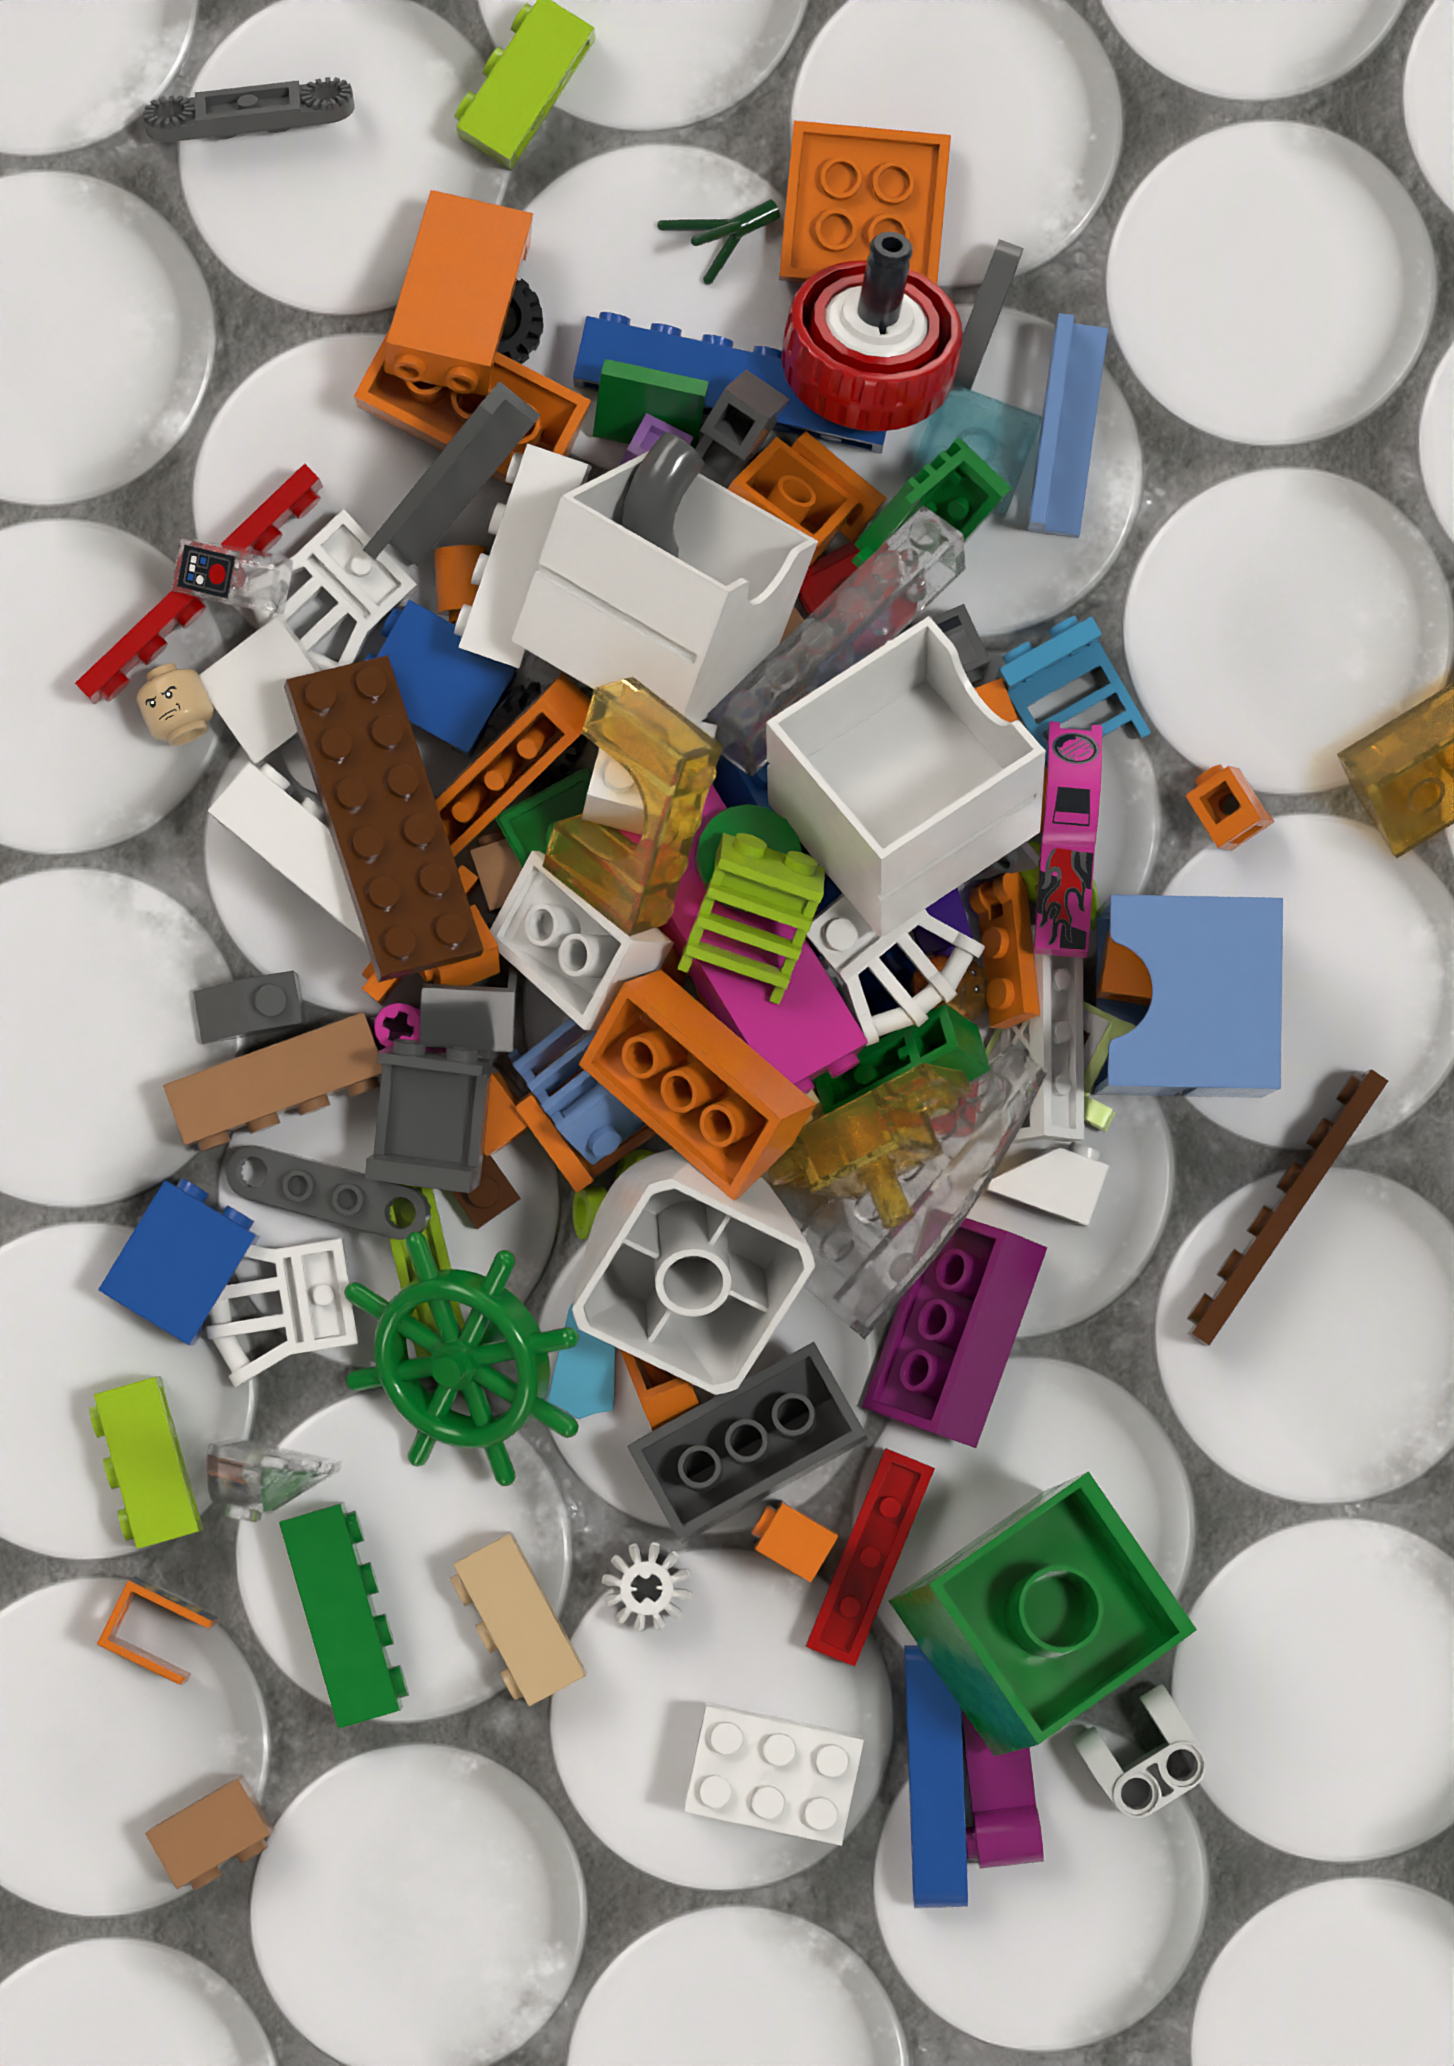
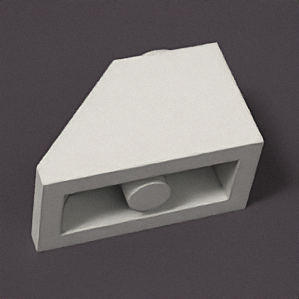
M1071 1142L1069 1150L1060 1147L1055 1150L1053 1149L996 1176L988 1182L985 1191L1086 1227L1090 1223L1110 1165L1099 1162L1102 1152Z

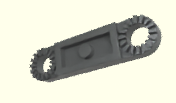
M325 77V82H322L319 78L315 79L316 83L309 82L302 85L297 80L195 92V97L191 98L178 96L177 99H174V95H171L169 100L166 101L164 97H160L159 102L153 100L150 102L151 105L147 104L145 106L143 117L147 135L151 139L160 142H175L209 137L228 139L238 134L260 131L280 133L294 127L335 123L349 117L355 109L353 91L350 83L347 84V81L344 79L340 81V78L337 77L333 81H331L330 77Z
M246 1146L238 1149L230 1157L227 1164V1181L231 1189L241 1197L385 1237L404 1240L412 1232L422 1233L427 1229L431 1219V1206L428 1203V1198L416 1188L403 1184L365 1180L364 1173L295 1154L285 1153L264 1146ZM251 1157L261 1159L267 1169L266 1179L259 1187L247 1185V1182L242 1178L244 1177L241 1174V1171H243L242 1166ZM401 1197L409 1199L416 1211L413 1223L407 1228H400V1226L395 1225V1222L391 1221L392 1216L389 1215L390 1207L394 1201Z

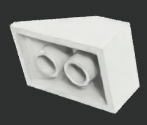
M532 851L490 929L498 944L499 953L583 1030L597 1031L623 984L659 970L674 944L672 940L640 912L540 851Z

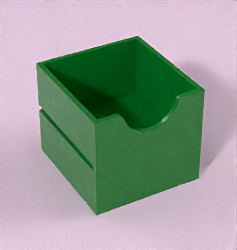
M1089 1471L1043 1491L889 1600L893 1609L994 1757L1039 1745L1197 1631Z

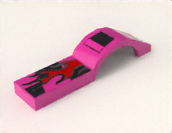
M1049 721L1047 788L1040 847L1033 954L1087 958L1094 855L1101 793L1102 726L1092 725L1091 731L1060 728V722Z

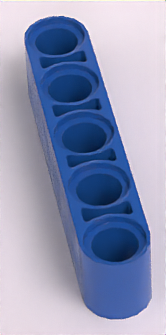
M904 1645L914 1909L968 1907L961 1707L919 1645Z

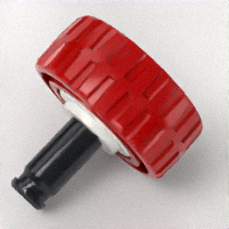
M888 231L876 235L870 242V254L867 260L843 262L818 271L801 285V288L795 293L791 302L784 329L781 355L785 378L794 394L809 409L823 418L845 427L866 431H890L912 426L935 413L946 401L952 389L962 346L963 332L961 330V319L951 299L937 284L920 273L909 269V260L912 257L913 247L910 241L902 234Z

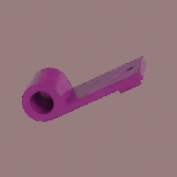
M961 1709L973 1826L966 1827L967 1859H978L979 1869L1043 1862V1842L1035 1800L1030 1747L994 1757Z

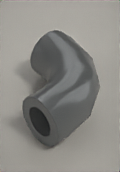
M664 432L634 474L625 496L620 524L678 558L679 548L673 529L675 514L683 495L695 477L704 468L702 458L690 444L669 432Z

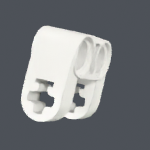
M1162 1683L1139 1698L1165 1739V1742L1124 1768H1120L1094 1726L1071 1740L1095 1780L1111 1801L1124 1815L1131 1818H1143L1151 1815L1194 1788L1203 1780L1206 1773L1207 1762L1189 1724ZM1186 1749L1194 1757L1192 1772L1182 1778H1175L1169 1775L1166 1768L1169 1755L1176 1750ZM1132 1778H1142L1149 1785L1147 1800L1138 1806H1129L1121 1798L1123 1785Z

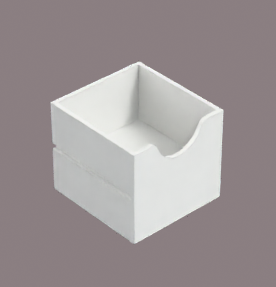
M646 452L561 496L538 562L540 564L538 571L534 573L511 641L676 737L765 683L818 541L699 473L683 495L675 514L673 529L679 548L678 558L620 525L625 496L637 468L648 453Z
M929 616L766 722L767 761L770 763L767 765L768 804L775 813L788 821L798 835L800 843L818 864L825 868L826 874L880 938L1040 833L1045 750L1019 720L1007 722L997 716L984 703L970 683L955 646Z

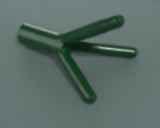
M770 199L732 219L660 220L657 223V227L662 231L709 230L691 238L693 246H700L729 236L703 277V282L710 285L743 236L779 219L781 216L776 203Z

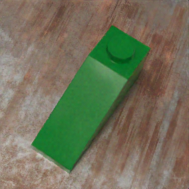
M945 1003L927 1013L926 1015L929 1019L921 1026L917 1027L914 1024L879 1039V1042L866 1046L856 1055L860 1063L836 1078H832L827 1071L814 1079L825 1120L833 1123L945 1095L990 1071L978 1026Z

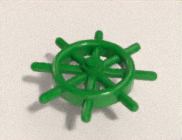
M412 1232L407 1236L405 1244L418 1278L397 1293L390 1302L360 1283L352 1282L345 1287L344 1295L349 1302L378 1319L374 1336V1359L376 1366L349 1372L345 1379L346 1385L352 1391H362L383 1386L385 1393L397 1411L413 1427L418 1429L407 1456L411 1465L416 1467L425 1465L436 1440L454 1447L484 1448L495 1480L501 1486H509L515 1481L516 1473L504 1441L513 1436L528 1421L534 1418L565 1438L573 1437L578 1432L579 1426L574 1418L544 1399L550 1380L548 1353L575 1347L578 1343L579 1335L571 1327L541 1332L535 1319L524 1304L505 1288L516 1260L512 1252L508 1250L499 1251L495 1255L486 1276L460 1269L438 1270L425 1236L420 1232ZM450 1301L472 1308L462 1328L458 1324ZM428 1302L439 1333L411 1316L418 1305ZM406 1338L432 1355L409 1359ZM515 1360L518 1381L515 1382L493 1368L491 1364ZM431 1376L435 1378L439 1384L433 1396L424 1388L419 1379ZM483 1387L512 1404L509 1410L494 1416ZM459 1390L462 1391L471 1416L451 1410Z

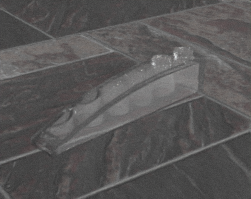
M1013 1044L1009 1045L989 1062L990 1071L960 1086L959 1096L951 1103L940 1108L935 1105L920 1117L923 1125L900 1143L894 1138L879 1151L883 1158L867 1171L861 1174L856 1169L847 1176L800 1229L811 1249L815 1262V1268L803 1287L864 1340L932 1263L967 1217L997 1171L1020 1130L1046 1077L1047 1071Z
M243 1438L209 1443L206 1454L208 1492L210 1499L214 1503L227 1506L225 1516L257 1522V1520L261 1521L262 1514L268 1515L278 1511L340 1472L342 1461Z

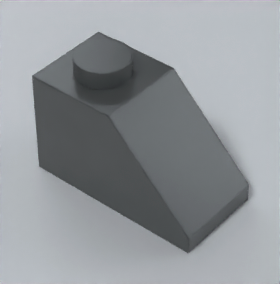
M294 970L240 979L193 992L202 1044L307 1027L299 975Z

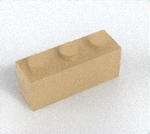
M512 1532L453 1564L458 1573L450 1577L453 1587L464 1606L473 1602L483 1621L476 1624L475 1627L489 1653L498 1649L508 1668L500 1672L515 1701L524 1697L528 1706H531L586 1676L587 1672Z

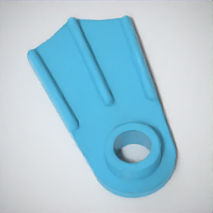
M572 1303L568 1311L565 1327L575 1329L579 1335V1340L575 1347L558 1352L548 1402L564 1409L577 1419L614 1409L616 1347L579 1330L574 1319Z

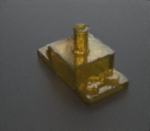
M922 1063L804 1126L793 1145L760 1178L765 1179L767 1182H772L773 1185H792L795 1189L809 1186L812 1194L856 1200L869 1193L881 1219L883 1229L902 1225L901 1218L904 1217L905 1221H909L915 1216V1213L908 1203L898 1177L944 1153L928 1116L934 1118L954 1110L959 1105L957 1099L972 1092L965 1073L927 1063Z

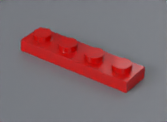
M884 1449L805 1647L854 1667L856 1666L935 1470L934 1467L890 1449Z

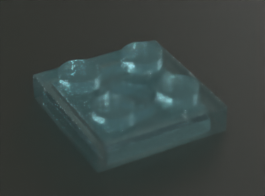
M953 384L946 401L930 416L907 481L911 477L915 478L926 464L930 465L943 450L946 451L960 437L1013 488L992 512L1005 518L1043 417Z

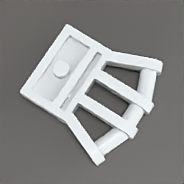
M344 509L295 556L249 574L235 582L240 595H246L259 629L276 616H282L288 624L323 589L337 601L338 604L301 639L298 638L320 671L356 663L368 635L380 626V623L392 610L398 607L418 586L384 550L375 560L363 551L372 538ZM306 569L312 578L275 612L266 586ZM350 615L357 622L339 662L313 651L347 616Z
M841 894L813 918L810 931L806 935L812 945L844 982L855 1020L868 1041L865 1046L879 1042V1036L914 1024L917 1027L921 1026L929 1019L926 1014L942 1000L948 1003L957 995L955 990L973 957L979 958L985 948L981 943L933 918L925 909L880 938L844 894ZM917 925L955 945L941 973L908 934ZM894 944L900 947L929 983L913 998L879 958ZM868 967L899 1007L871 1016L858 974Z
M343 1238L278 1249L251 1245L244 1257L275 1263L277 1277L226 1285L209 1313L211 1326L206 1327L208 1340L212 1339L232 1372L228 1377L234 1388L251 1380L292 1354L360 1344L354 1304L349 1302L344 1295L345 1287L350 1283ZM280 1291L283 1314L232 1322L229 1299ZM286 1328L287 1341L250 1362L235 1337L241 1334Z

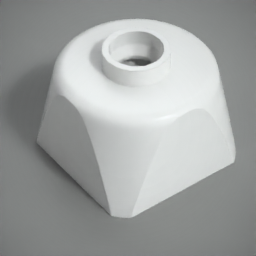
M675 1149L665 1150L650 1155L630 1166L617 1178L607 1192L597 1211L588 1238L572 1311L579 1330L714 1395L727 1393L738 1389L815 1268V1262L811 1249L801 1231L762 1176L740 1198L733 1201Z

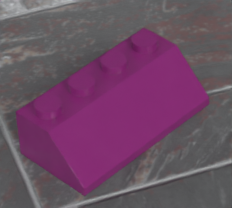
M933 1207L862 1407L977 1448L1048 1247L1009 1231Z

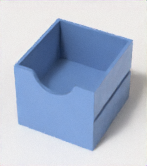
M1110 895L1098 909L1096 994L1105 935L1110 930V937L1115 943L1130 949L1143 961L1151 978L1152 998L1150 1006L1096 998V1008L1134 1024L1136 1027L1127 1034L1110 1041L1108 1045V1059L1095 1083L1094 1095L1173 1096L1182 1091L1183 1097L1262 1098L1281 1089L1283 898Z

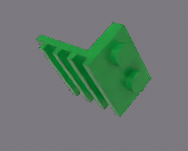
M958 437L946 451L943 450L930 465L926 464L915 478L911 477L854 544L860 552L851 562L860 568L910 524L949 560L959 552L1013 488Z

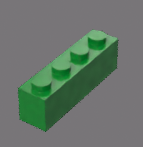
M340 1503L280 1521L279 1525L338 1729L400 1711L403 1708L401 1698L409 1696V1691L401 1665L391 1667L386 1646L393 1645L394 1639L386 1613L376 1615L371 1595L379 1593V1587L371 1562L362 1564L356 1544L365 1540L356 1510L347 1513L345 1503Z

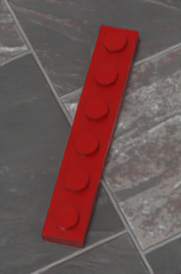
M305 463L213 550L214 552L235 556L230 587L243 575L245 570L241 565L255 551L262 556L281 539L283 533L279 530L280 527L293 515L297 519L303 518L320 501L321 497L317 492L323 485L320 478ZM176 586L83 674L75 684L94 704L101 698H104L107 702L111 701L129 684L130 679L126 675L140 661L148 665L166 649L168 642L164 638L179 624L183 629L189 627L203 614L207 607L202 602L210 594Z

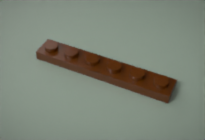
M1372 1069L1365 1071L1361 1078L1354 1073L1349 1077L1336 1097V1100L1343 1105L1333 1120L1329 1121L1325 1117L1320 1120L1306 1141V1144L1313 1149L1303 1164L1300 1165L1293 1161L1276 1185L1283 1193L1274 1207L1270 1209L1263 1205L1248 1226L1246 1231L1252 1234L1253 1238L1242 1253L1233 1249L1218 1270L1216 1275L1222 1278L1223 1282L1213 1297L1204 1292L1192 1308L1187 1319L1194 1323V1325L1187 1333L1203 1345L1210 1346L1389 1082L1387 1079Z

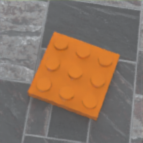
M794 120L779 280L805 282L818 271L829 266L848 261L867 260L870 254V242L873 237L890 231L902 234L910 241L913 253L909 260V269L920 273L937 284L951 135Z

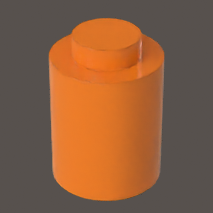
M456 545L434 550L438 614L449 616V622L454 625L457 623L462 606L464 604L473 606L479 586L471 584V579L480 554L487 555L485 546Z

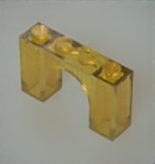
M633 676L594 689L581 734L619 762L633 778L639 790L644 808V830L640 843H634L616 828L582 820L583 814H579L555 822L542 865L543 868L629 937L667 924L674 911L675 896L681 877L688 866L690 848L695 832L702 822L701 813L709 788L716 777V765L723 746Z

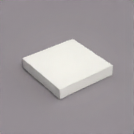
M276 616L206 669L199 677L211 703L254 764H261L299 735L284 689L286 679L319 672L320 669L284 618Z

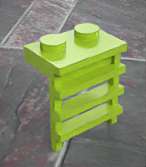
M723 832L716 851L714 872L679 961L678 970L688 973L693 958H697L774 985L769 1001L780 1005L785 989L787 990L795 963L801 954L807 932L810 931L813 923L814 914L824 894L825 868L819 866L818 862L807 854L797 851H789L787 854L767 848V844L763 840L753 835L738 833L735 837ZM715 900L795 927L796 930L792 940L712 913L711 910ZM704 929L785 956L781 969L700 941Z

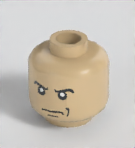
M169 663L151 670L146 675L148 682L138 691L136 701L148 730L155 739L168 741L171 746H179L198 739L208 731L207 723L213 717L214 706L196 671L192 669H177L174 663Z

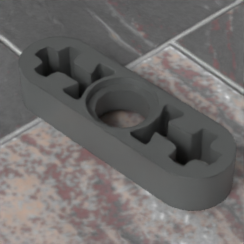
M1001 239L998 240L963 333L960 360L953 382L954 385L971 391L1024 248Z

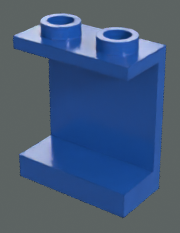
M408 600L403 611L395 607L387 618L381 631V635L387 639L378 655L375 656L369 653L364 661L388 655L410 723L450 744L454 751L471 759L485 731L489 727L487 723L490 717L508 694L522 668H516L458 648L462 637L454 634L456 625Z
M181 1178L177 1186L166 1180L163 1182L98 1291L187 1345H195L205 1328L202 1326L248 1249L251 1245H256L260 1236L250 1230L255 1222L254 1220L229 1205L226 1206L223 1213L204 1203L209 1193L190 1181Z

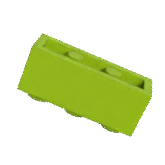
M537 0L534 6L526 3L521 8L511 26V31L516 34L505 50L500 47L495 49L482 72L487 79L477 94L472 91L466 94L454 115V118L459 121L456 128L458 137L511 171L596 40L595 27L552 0Z
M161 1376L93 1394L96 1405L89 1407V1415L96 1437L105 1436L111 1457L104 1458L103 1464L110 1488H120L125 1508L117 1512L125 1540L134 1539L136 1548L140 1549L204 1530Z

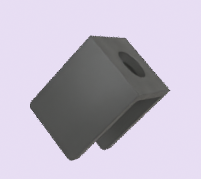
M499 956L500 972L472 985L434 984L433 980L425 982L421 989L420 1041L425 1042L426 1047L431 1048L463 1046L484 1051L513 1052L517 1017L518 969L505 957Z

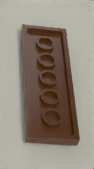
M388 655L286 679L284 685L286 696L378 982L480 957L484 951Z

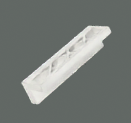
M1034 925V926H1031L1033 947H1034L1035 925ZM1034 954L1040 1015L1010 1028L1001 1029L1002 1142L1020 1143L1038 1139L1065 1142L1084 1140L1083 958ZM1025 1048L1029 1050L1030 1065L1023 1074L1020 1057ZM1027 1100L1030 1104V1127L1021 1128V1108Z

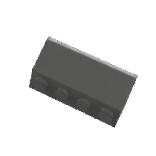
M812 1342L742 1381L738 1389L713 1397L627 1445V1448L677 1539L683 1544L862 1444L868 1438L815 1342Z

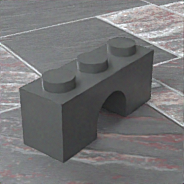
M747 369L724 389L700 431L705 433L695 448L704 462V468L700 471V474L728 489L732 481L754 460L790 399Z

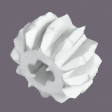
M657 1542L651 1543L648 1560H642L640 1548L636 1543L629 1545V1553L634 1562L631 1566L618 1555H614L611 1559L614 1567L624 1573L623 1577L605 1574L602 1578L603 1584L620 1587V1592L609 1594L603 1598L605 1606H612L623 1601L626 1606L617 1613L615 1621L622 1624L626 1621L631 1611L637 1613L634 1631L642 1633L644 1630L646 1615H652L654 1627L658 1632L665 1629V1621L660 1611L665 1609L673 1618L679 1620L683 1616V1612L679 1607L670 1602L671 1598L685 1601L690 1600L692 1592L687 1589L674 1588V1583L690 1578L689 1569H681L671 1574L668 1569L677 1562L679 1554L676 1551H672L662 1564L657 1562L656 1559L660 1551V1544ZM652 1574L656 1575L661 1581L656 1586V1589L662 1590L661 1595L656 1600L650 1596H646L642 1601L637 1599L633 1594V1591H637L638 1588L637 1585H632L634 1578L640 1575L642 1578L647 1579Z

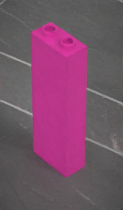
M706 773L686 846L606 826L604 830L606 837L665 935L674 942L673 948L680 959L706 893L703 887L704 883L701 881L694 863L697 840L710 820L727 809ZM717 901L714 902L711 910L714 914L792 940L796 930L795 927L754 913L728 909ZM704 929L700 939L702 942L780 969L785 959V956ZM806 938L780 1005L769 1001L774 985L693 958L688 973L714 1016L805 1095L815 1088L811 1080L827 1071L832 1078H836L860 1063L856 1055L859 1054L868 1041Z

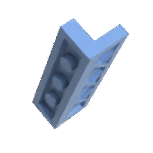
M1058 313L1054 326L1027 531L1079 538L1108 328L1073 323L1074 315Z

